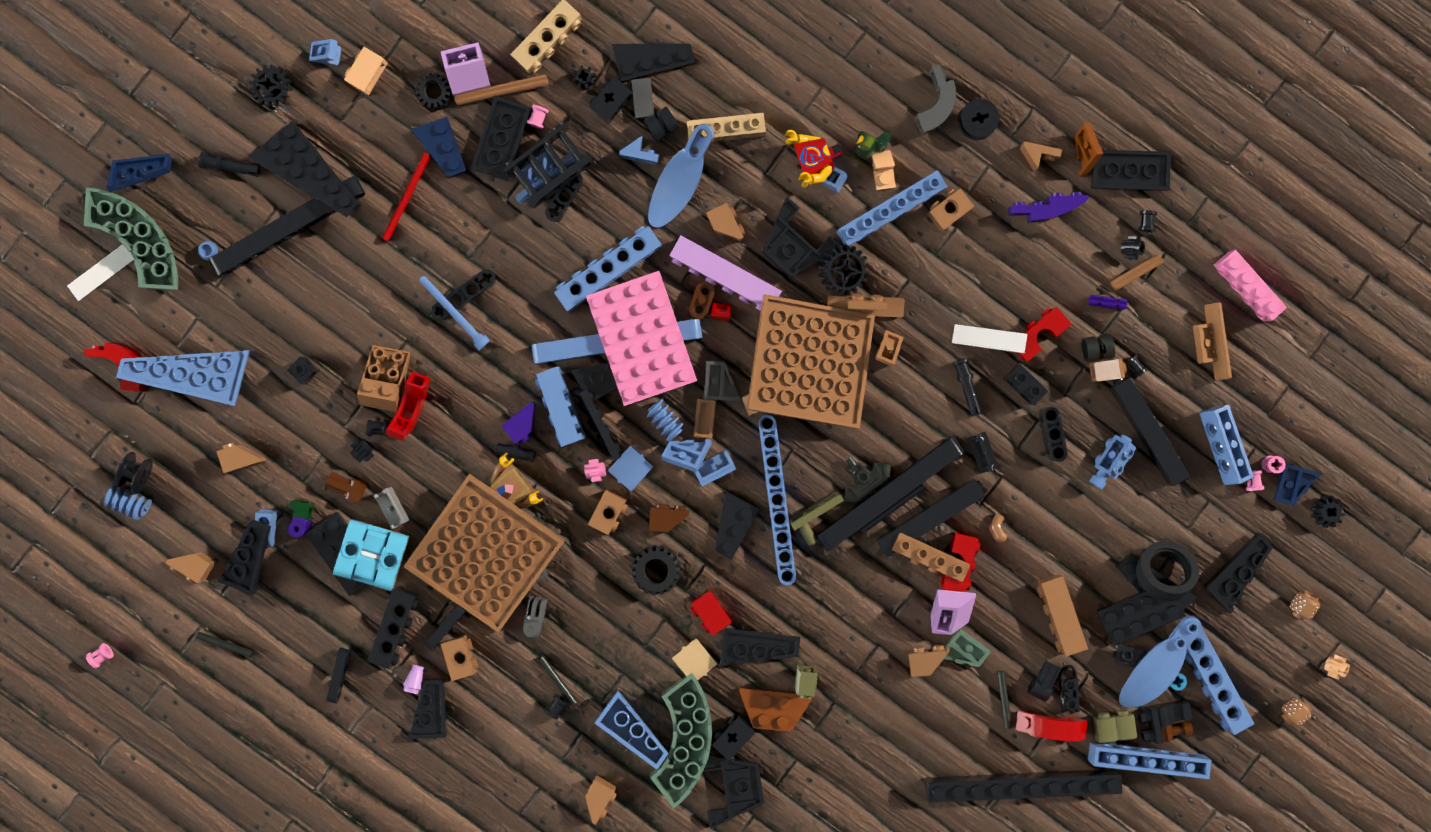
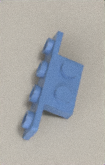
M542 150L535 156L550 178H556L560 175V170L545 150ZM571 153L561 159L569 167L575 163V158ZM529 162L520 168L535 190H540L544 187L545 182ZM524 189L515 198L520 204L526 203L529 193Z

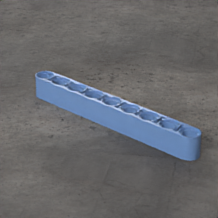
M700 319L677 322L683 341L703 338ZM599 334L531 345L534 364L605 354Z
M764 415L759 419L758 425L777 573L782 584L791 585L796 579L777 425L773 416ZM770 418L773 425L770 429L763 428V419ZM767 437H772L775 440V445L772 448H767L764 444ZM770 456L777 458V464L774 467L767 465V459ZM773 475H777L780 478V482L776 486H772L769 483V479ZM776 494L782 496V502L778 505L772 503V497ZM779 513L785 516L784 522L780 524L774 521L775 515ZM781 532L787 534V540L783 543L777 541V535ZM782 552H788L790 555L789 559L785 562L779 559V555ZM784 571L792 573L790 580L782 579L781 576Z

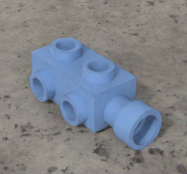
M1122 434L1121 437L1115 435L1107 440L1105 451L1095 459L1096 465L1094 467L1098 472L1089 481L1092 485L1103 490L1107 484L1105 481L1108 477L1114 480L1117 479L1123 472L1128 460L1134 455L1136 447L1131 443L1132 439Z

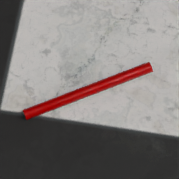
M424 152L382 236L383 239L390 240L431 155Z

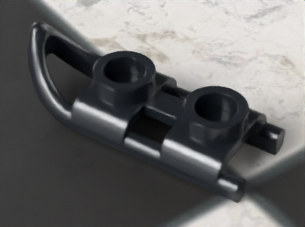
M1065 665L1059 673L1061 713H1065V710L1080 712L1077 672L1073 665ZM1071 668L1073 678L1063 679L1064 671ZM1063 691H1067V698H1064Z

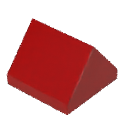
M713 302L710 319L729 322L731 305Z

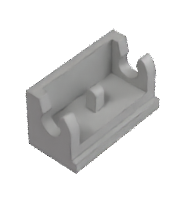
M392 487L386 488L374 495L391 530L410 521Z

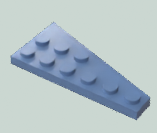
M250 350L125 358L120 361L116 378L236 406Z

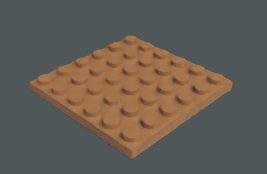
M764 294L746 410L860 429L875 315Z
M469 474L403 567L499 633L565 540Z

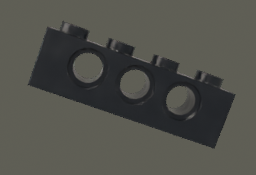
M395 587L392 590L367 662L387 669L398 663L400 654L397 653L406 641L404 634L406 629H409L412 624L413 618L410 617L419 605V600H417L419 594L400 587ZM399 605L405 608L404 615L398 613L397 608ZM391 624H396L399 627L398 633L391 630ZM385 642L392 644V651L386 650Z

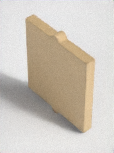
M697 638L686 647L683 646L682 650L672 657L673 661L686 676L693 673L697 680L702 676H707V672L717 665V662Z

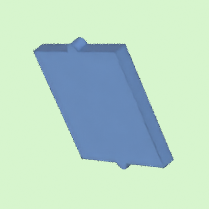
M629 446L608 471L618 479V483H622L632 491L653 466L643 458V454L640 455Z

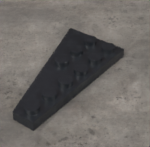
M293 121L248 156L252 161L278 175L283 180L306 192L346 218L361 206Z

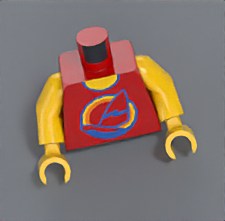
M788 130L785 136L790 137L785 141L787 145H791L794 141L796 143L794 147L803 171L798 180H804L801 186L806 188L808 184L824 182L832 173V170L835 169L832 159L843 155L840 145L837 144L828 148L824 138L796 134L793 130Z

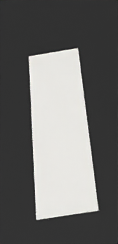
M122 244L67 285V287L79 301L133 261L134 258Z
M955 324L952 343L1025 353L1027 334Z

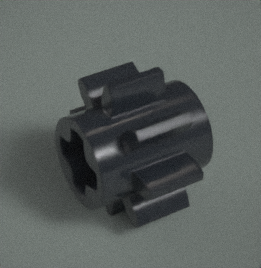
M581 65L579 71L574 70L577 77L573 78V82H579L578 89L585 87L589 90L588 86L591 84L595 85L592 78L597 76L596 73H590L592 70L590 66L585 69ZM586 74L587 81H583L582 75Z
M1128 236V240H1124L1121 244V253L1125 255V258L1138 260V255H1143L1145 252V243L1141 241V237Z
M359 439L355 440L350 445L353 448L350 454L358 462L362 460L368 462L374 456L372 453L374 447L366 439L362 441Z

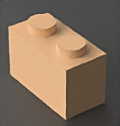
M363 47L362 50L357 52L352 67L347 69L344 80L369 96L388 62L381 56Z

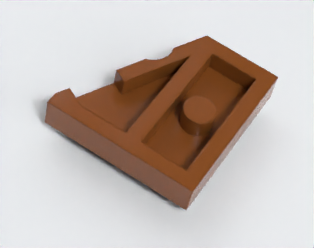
M1084 123L1075 135L1077 160L1081 159L1082 170L1078 171L1079 177H1086L1103 155L1102 148L1099 145L1091 123Z

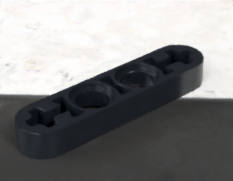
M483 270L445 298L451 303L453 296H460L461 303L458 306H454L458 311L496 283V275L491 270ZM484 274H487L488 276L492 275V277L490 278V283L485 281L481 284L482 286H484V288L482 289L477 282H475V280L477 279L479 282L484 280ZM470 284H474L477 287V291L473 295L467 293V287ZM439 302L434 304L431 309L432 316L437 320H445L451 316L446 309L443 311V316L436 315L438 307L444 308Z

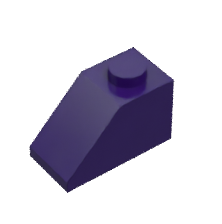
M534 402L528 404L501 425L515 444L519 442L524 444L531 438L530 434L533 432L536 404Z

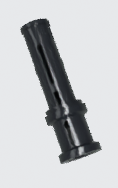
M202 151L198 160L199 168L202 169L207 167L215 169L217 172L227 170L255 177L260 175V165L226 159L223 155L219 154L214 156Z
M964 358L952 362V365L956 368L957 381L962 384L970 416L973 417L983 412L981 411L972 379L974 375L971 373L968 365L969 358Z

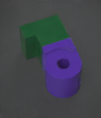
M297 499L290 501L289 509H294L292 522L288 527V532L292 537H301L309 531L314 503Z

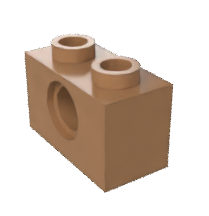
M961 188L957 191L952 189L945 195L946 199L942 203L937 201L929 207L931 211L927 215L940 232L974 207ZM946 204H950L953 206V213L950 214L946 212Z
M606 489L588 525L607 535L611 531L615 532L619 525V522L616 521L619 514L624 515L628 507L625 504L627 499ZM606 508L614 510L613 518H607L604 515Z
M466 635L441 643L451 681L474 675L477 672L478 663L476 658L472 656V643L470 639H467ZM462 653L465 656V661H459L456 658V654Z

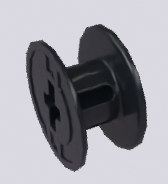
M975 99L967 103L961 111L958 119L959 129L968 139L975 141L984 140L998 127L1000 120L999 111L989 100ZM976 117L978 119L985 117L981 123L979 121L972 122Z
M129 452L118 466L114 485L121 487L127 481L131 482V492L138 494L150 477L153 461L146 459L141 465L136 464V454Z

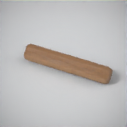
M1157 254L1114 279L1110 284L1114 290H1118L1161 265L1164 260L1160 254Z

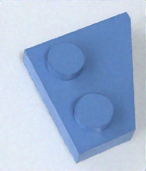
M705 439V442H694V440L683 442L669 441L661 458L663 461L697 473L712 445V440Z

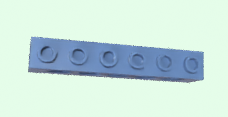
M937 170L841 227L836 233L843 245L847 244L850 247L944 191L948 186Z
M644 226L640 227L634 232L635 236L631 239L628 237L619 242L620 246L615 250L613 248L609 249L603 254L604 257L601 260L595 259L587 265L588 269L584 272L581 270L572 275L573 279L568 283L564 281L556 287L557 291L554 293L567 312H571L587 300V295L601 291L662 248V244L649 226L646 228ZM637 241L644 243V248L640 251L634 249V244ZM621 252L628 254V259L625 262L618 260V255ZM606 263H610L613 266L612 271L609 273H605L602 270L603 265ZM590 274L597 276L594 284L587 283V277ZM574 285L581 287V292L578 295L571 293Z
M1190 625L1189 629L1193 630L1195 625ZM1202 628L1201 632L1194 639L1197 641L1196 647L1191 649L1189 646L1187 648L1185 660L1193 666V675L1198 681H1201L1203 685L1201 689L1205 696L1211 699V708L1216 715L1219 714L1222 728L1235 735L1254 725V722ZM1179 640L1177 645H1181L1183 640ZM1205 657V664L1200 665V659ZM1215 674V679L1209 682V676ZM1224 691V696L1218 699L1219 692ZM1233 707V713L1228 716V709Z
M1090 742L1088 761L1093 766L1202 779L1210 778L1212 760L1203 754Z

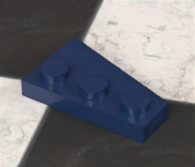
M170 154L113 160L106 188L110 193L170 173L172 158Z

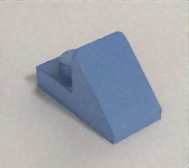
M327 39L312 42L309 61L339 65L341 47L337 46L338 41Z
M643 136L620 150V158L654 165L659 163V154H656V151L650 149L642 151Z

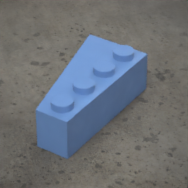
M557 366L536 374L538 378L535 379L537 388L542 390L544 396L542 401L545 408L549 410V420L555 428V435L561 447L586 439L561 368Z
M617 690L595 720V724L655 769H658L668 755V751L619 690Z

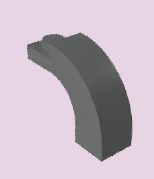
M939 64L933 66L929 71L937 91L936 105L927 111L917 114L915 117L921 136L940 127L950 115L955 104L956 88L954 80L946 82V72L940 68Z

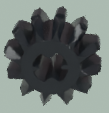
M1330 495L1328 497L1321 496L1320 501H1313L1316 507L1310 508L1315 512L1311 515L1312 518H1316L1315 523L1321 524L1324 528L1329 526L1336 527V523H1342L1340 517L1346 516L1341 511L1346 508L1344 505H1340L1341 500L1334 499V496Z

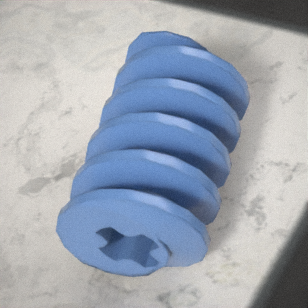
M662 398L647 410L649 413L646 417H654L651 423H659L656 429H664L661 435L668 434L669 436L666 441L669 442L684 430H681L683 422L676 424L678 416L671 418L674 411H666L669 405L662 406L661 404L664 401Z
M112 485L105 497L106 507H112L114 511L119 510L121 514L126 513L128 517L133 516L134 520H140L148 512L152 503L151 499L144 503V496L137 500L138 494H133L130 497L131 490L123 493L124 487L116 490L117 487Z

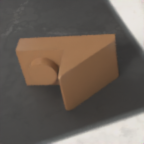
M1025 141L1020 145L1021 152L1034 171L1038 169L1041 157H1043L1042 160L1054 162V160L1061 157L1062 149Z
M886 330L879 349L875 354V360L894 367L904 337Z

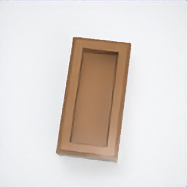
M697 399L693 437L712 439L716 401Z

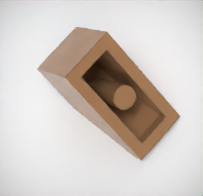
M234 443L223 445V449L217 451L223 473H230L266 461L265 457L242 445L234 446Z

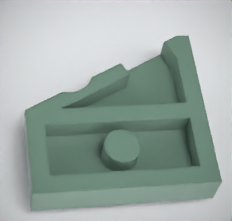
M961 628L956 631L944 646V648H950L949 653L944 659L955 661V663L959 664L967 663L975 667H980L991 653L987 647Z

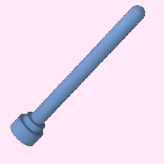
M420 277V282L474 339V346L478 350L483 348L490 339L486 335L479 334L427 277Z

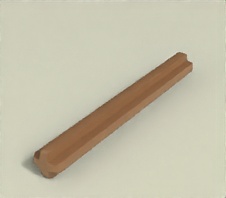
M540 75L456 95L454 99L458 106L491 99L494 96L499 97L548 85V79L546 75Z

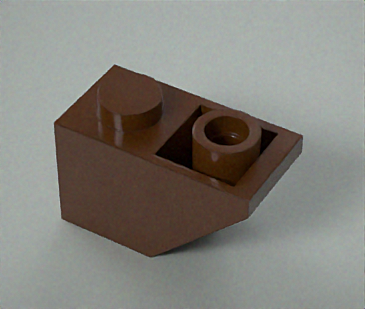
M655 503V507L652 506L650 511L649 531L669 532L689 515L690 510H686V506L675 505L674 508H667V504Z

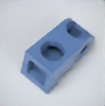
M261 509L255 512V520L271 526L267 546L273 547L276 540L275 530L278 510Z

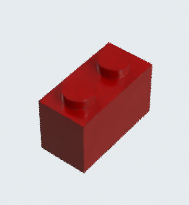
M711 589L691 601L692 607L690 609L696 618L699 616L702 619L703 623L701 625L706 633L710 632L713 636L732 623V620Z

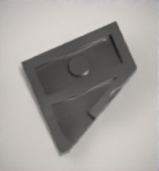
M705 361L703 399L741 401V397L737 393L734 381L728 372L729 370L725 362Z

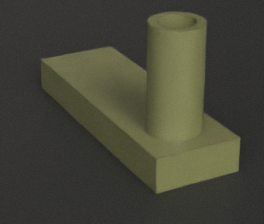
M836 491L789 519V522L794 530L798 529L807 545L811 546L818 539L808 522L844 500L840 493Z

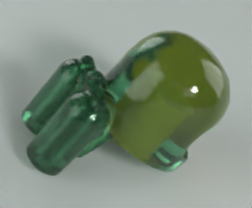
M860 131L858 141L854 145L855 154L861 159H869L874 155L876 149H878L879 153L884 152L891 140L892 134L885 131L878 138H875L869 133Z

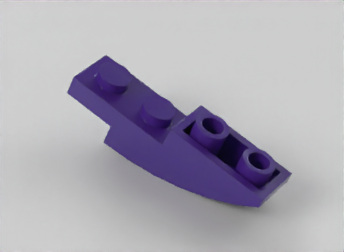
M1082 192L1070 193V196H1063V193H1053L1051 197L1046 199V204H1044V201L1032 202V205H1025V202H1016L1008 208V216L1027 215V223L1046 221L1070 212L1087 201L1089 196L1082 195Z

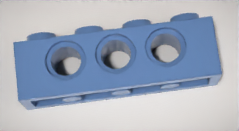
M1215 406L1200 412L1199 414L1223 484H1240L1254 478L1230 406Z

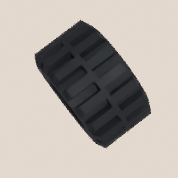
M662 545L646 547L637 555L632 565L634 583L638 585L639 589L644 590V593H651L652 595H662L665 592H669L677 584L681 571L680 562L676 554L671 549H667ZM660 559L666 563L668 573L663 580L654 581L647 577L645 566L650 560Z

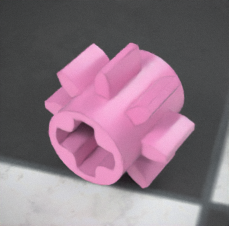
M599 459L589 460V464L584 465L586 479L591 478V482L602 481L601 477L606 476L604 462L599 463Z

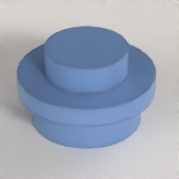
M210 241L201 243L198 248V254L204 260H208L218 253L216 244Z

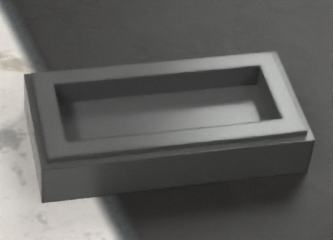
M651 78L631 80L635 119L654 116Z

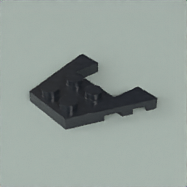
M787 197L783 202L762 253L791 278L818 263L821 258L825 259L824 253L828 252L831 254V247H834L837 251L839 243L829 236L817 250L787 224L800 209Z
M709 754L703 772L722 770L727 803L725 808L707 811L710 829L764 803L759 763L733 758L728 761L725 757Z

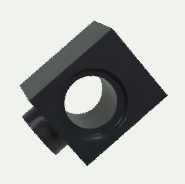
M300 356L287 371L300 384H308L320 370L307 357Z

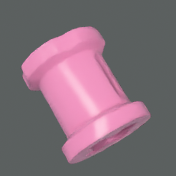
M532 105L533 111L530 120H527V124L543 129L544 126L542 124L549 110L538 105Z
M1266 456L1261 462L1262 469L1269 473H1281L1286 465L1284 459L1279 456Z
M1252 470L1254 478L1247 480L1248 487H1246V491L1263 490L1264 486H1262L1261 482L1262 470Z
M103 643L93 653L86 654V659L93 668H98L100 663L106 659L113 658L114 654L112 649Z

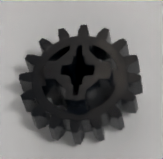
M272 64L270 69L266 65H263L262 71L257 68L258 74H251L254 81H249V84L253 86V88L249 89L251 93H254L253 99L258 100V103L261 105L265 104L268 108L272 104L278 107V102L285 104L284 98H290L287 92L293 90L288 86L292 81L286 79L289 75L283 72L282 68L278 67L276 69ZM277 75L281 78L282 83L278 82ZM259 89L263 90L264 97L261 95Z

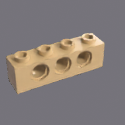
M562 0L510 54L513 60L529 75L532 72H537L542 66L541 62L554 54V49L558 44L562 45L567 40V35L572 30L575 31L581 25L580 21L582 20L581 15L566 0ZM559 21L566 22L563 28L556 27ZM546 35L553 36L549 42L543 41V38ZM532 49H539L538 55H530Z
M764 113L687 121L689 139L695 128L700 124H708L712 127L714 137L711 142L763 137L766 134ZM702 130V135L707 136V132Z

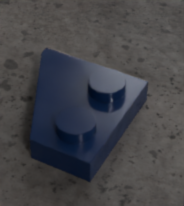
M1286 464L1285 469L1279 475L1273 500L1294 506L1300 500L1301 495L1309 490V486L1313 481L1321 476V473Z

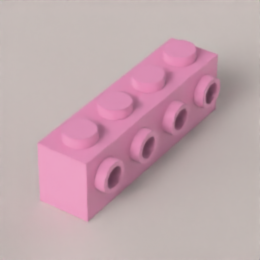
M1236 250L1227 252L1214 264L1218 273L1230 283L1232 289L1240 294L1243 301L1255 311L1257 317L1262 321L1274 320L1287 308Z

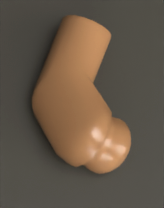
M995 513L989 530L995 541L1005 542L1007 535L1001 528L1004 517Z

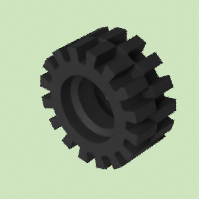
M428 73V76L423 75V79H419L417 81L419 84L415 87L417 89L415 91L417 99L427 109L435 111L438 108L440 110L443 109L444 105L448 106L447 102H451L450 96L452 95L449 82L437 73H434V75ZM431 85H438L441 88V94L436 99H431L427 95V89Z

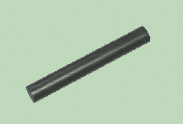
M198 632L196 635L198 640L249 658L253 654V651L211 635Z
M544 655L540 657L538 662L570 705L576 704L578 701Z
M997 671L1004 728L1011 729L1012 722L1005 671Z

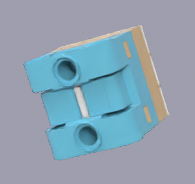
M351 519L342 542L333 575L370 584L388 591L393 590L410 536Z

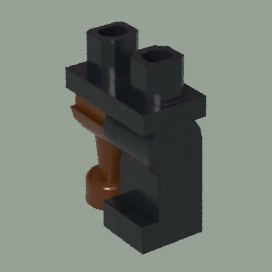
M1184 699L1146 706V710L1137 713L1139 723L1149 724V729H1144L1140 732L1141 739L1145 742L1162 744L1163 742H1170L1173 736L1176 735L1193 736V727L1189 721L1193 720L1190 703ZM1184 720V722H1181V726H1172L1171 722Z

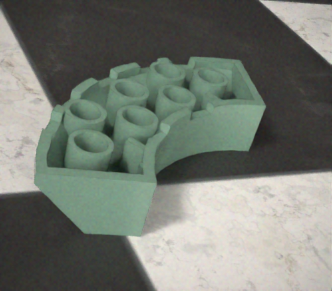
M86 187L84 226L110 233L125 246L135 260L138 287L150 290H178V273L174 254L166 236L157 223L143 209L128 199L112 192L109 193L101 189Z
M693 673L678 680L662 692V698L669 709L673 722V739L668 755L659 768L651 772L650 778L673 809L689 795L695 784L699 781L707 763L711 747L712 724L710 710L705 694Z

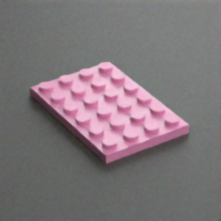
M660 271L586 296L624 406L697 381Z

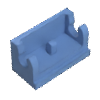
M727 450L702 462L695 474L701 486H704L736 470V467Z

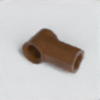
M331 472L326 480L325 488L344 495V498L360 503L367 484Z

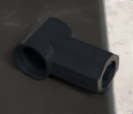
M1045 660L1037 677L1031 681L1027 692L1044 702L1048 701L1053 691V684L1061 668Z

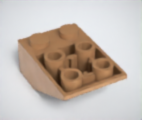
M373 345L357 392L359 404L397 412L403 396L411 353Z

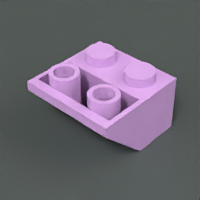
M478 42L441 51L453 96L491 87L483 53Z
M937 590L930 616L932 633L952 635L969 623L976 593Z

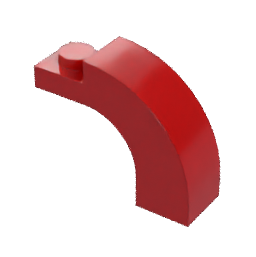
M104 342V346L92 345V349L84 348V356L110 359L118 368L121 359L139 358L129 348L114 343ZM121 379L120 390L147 392V385Z
M415 372L411 373L405 382L404 393L398 411L386 429V435L404 441L407 435L412 433L426 400L430 384L429 377Z
M1021 710L1017 714L1016 730L1045 739L1082 741L1086 738L1088 721L1070 716L1064 718L1048 717Z

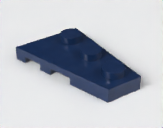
M448 117L411 129L449 178L467 172Z

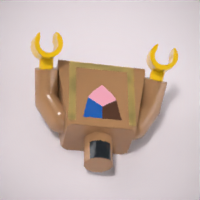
M508 453L501 456L492 474V485L490 488L520 509L528 508L533 504L543 501V498L538 499L536 496L539 490L535 491L516 466L511 464L514 458L510 461L507 460L506 455Z

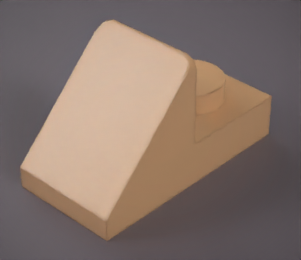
M891 151L871 153L876 191L895 189L893 170L895 164Z

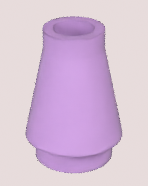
M413 664L403 683L404 691L414 694L419 693V690L422 689L424 667Z

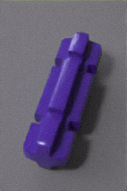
M1090 295L1088 304L1124 310L1127 307V300Z

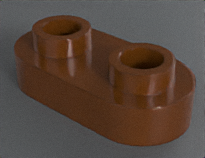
M709 282L699 283L694 292L689 311L695 319H703L709 312L715 294V289ZM702 289H708L709 293L707 295H703L701 293ZM696 307H702L703 311L696 313Z

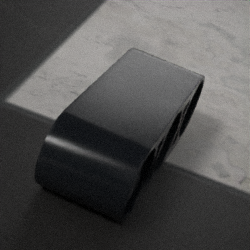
M1044 407L1039 412V420L1046 455L1051 461H1064L1067 458L1068 451L1060 412L1055 407ZM1048 410L1053 412V419L1050 421L1046 419V412ZM1052 429H1055L1057 432L1055 439H1051L1049 436ZM1055 448H1059L1061 451V455L1058 458H1055L1053 455Z

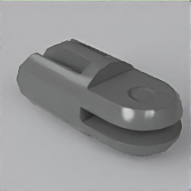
M529 595L523 625V633L526 637L536 638L541 634L548 599L534 598V596Z

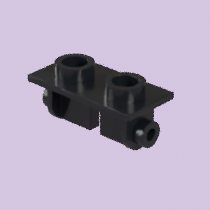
M986 431L969 437L968 441L980 474L991 472L998 468Z
M1118 644L1117 651L1113 652V658H1115V663L1135 668L1148 651Z

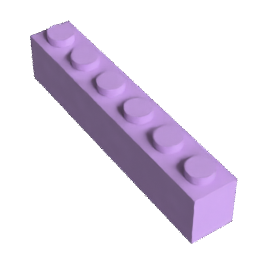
M681 235L669 255L672 258L671 262L675 265L688 267V271L695 276L703 275L706 277V282L714 286L716 283L723 286L722 290L730 295L733 293L739 295V300L746 304L752 302L757 305L755 308L761 311L764 294L779 297L782 292Z

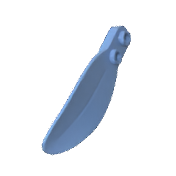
M700 124L697 126L686 147L669 161L660 175L648 212V220L653 227H662L673 220L693 196L701 178L703 156L714 137V131L710 125ZM702 130L707 132V136L702 135ZM693 147L698 148V153L693 151Z
M1194 616L1184 617L1168 639L1157 644L1143 657L1121 689L1119 702L1122 706L1127 708L1143 706L1156 699L1171 685L1183 665L1187 648L1201 632L1202 625ZM1194 624V629L1190 630V625ZM1179 640H1183L1181 645H1177Z

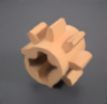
M1336 654L1334 658L1328 657L1324 666V670L1328 671L1327 676L1338 680L1340 676L1346 677L1350 667L1348 663H1345L1347 659Z

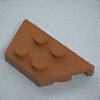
M739 687V692L753 728L792 732L813 698L811 696V699H803L795 692Z

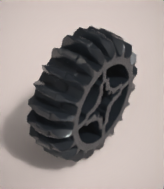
M838 244L837 251L834 247H831V254L825 252L824 255L827 258L820 259L824 265L818 266V269L823 270L822 273L818 274V277H824L821 280V284H827L825 289H831V293L834 295L837 292L839 296H843L844 292L847 296H850L851 291L857 293L856 287L863 288L861 281L867 282L864 274H870L869 271L865 270L870 265L863 263L867 257L861 256L862 251H856L855 246L850 248L847 244L844 247ZM842 255V258H840L839 263L837 265L831 266L833 261L837 257ZM849 255L855 260L857 269L851 267ZM847 268L851 271H846V273H842L841 271H838L836 269ZM830 272L837 274L838 285L832 280ZM851 275H856L849 284L845 285Z

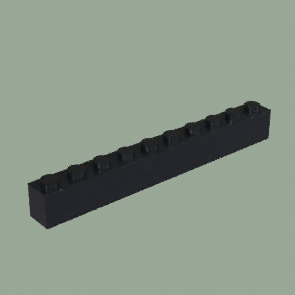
M1116 769L927 777L925 778V791L929 803L1122 794V774Z

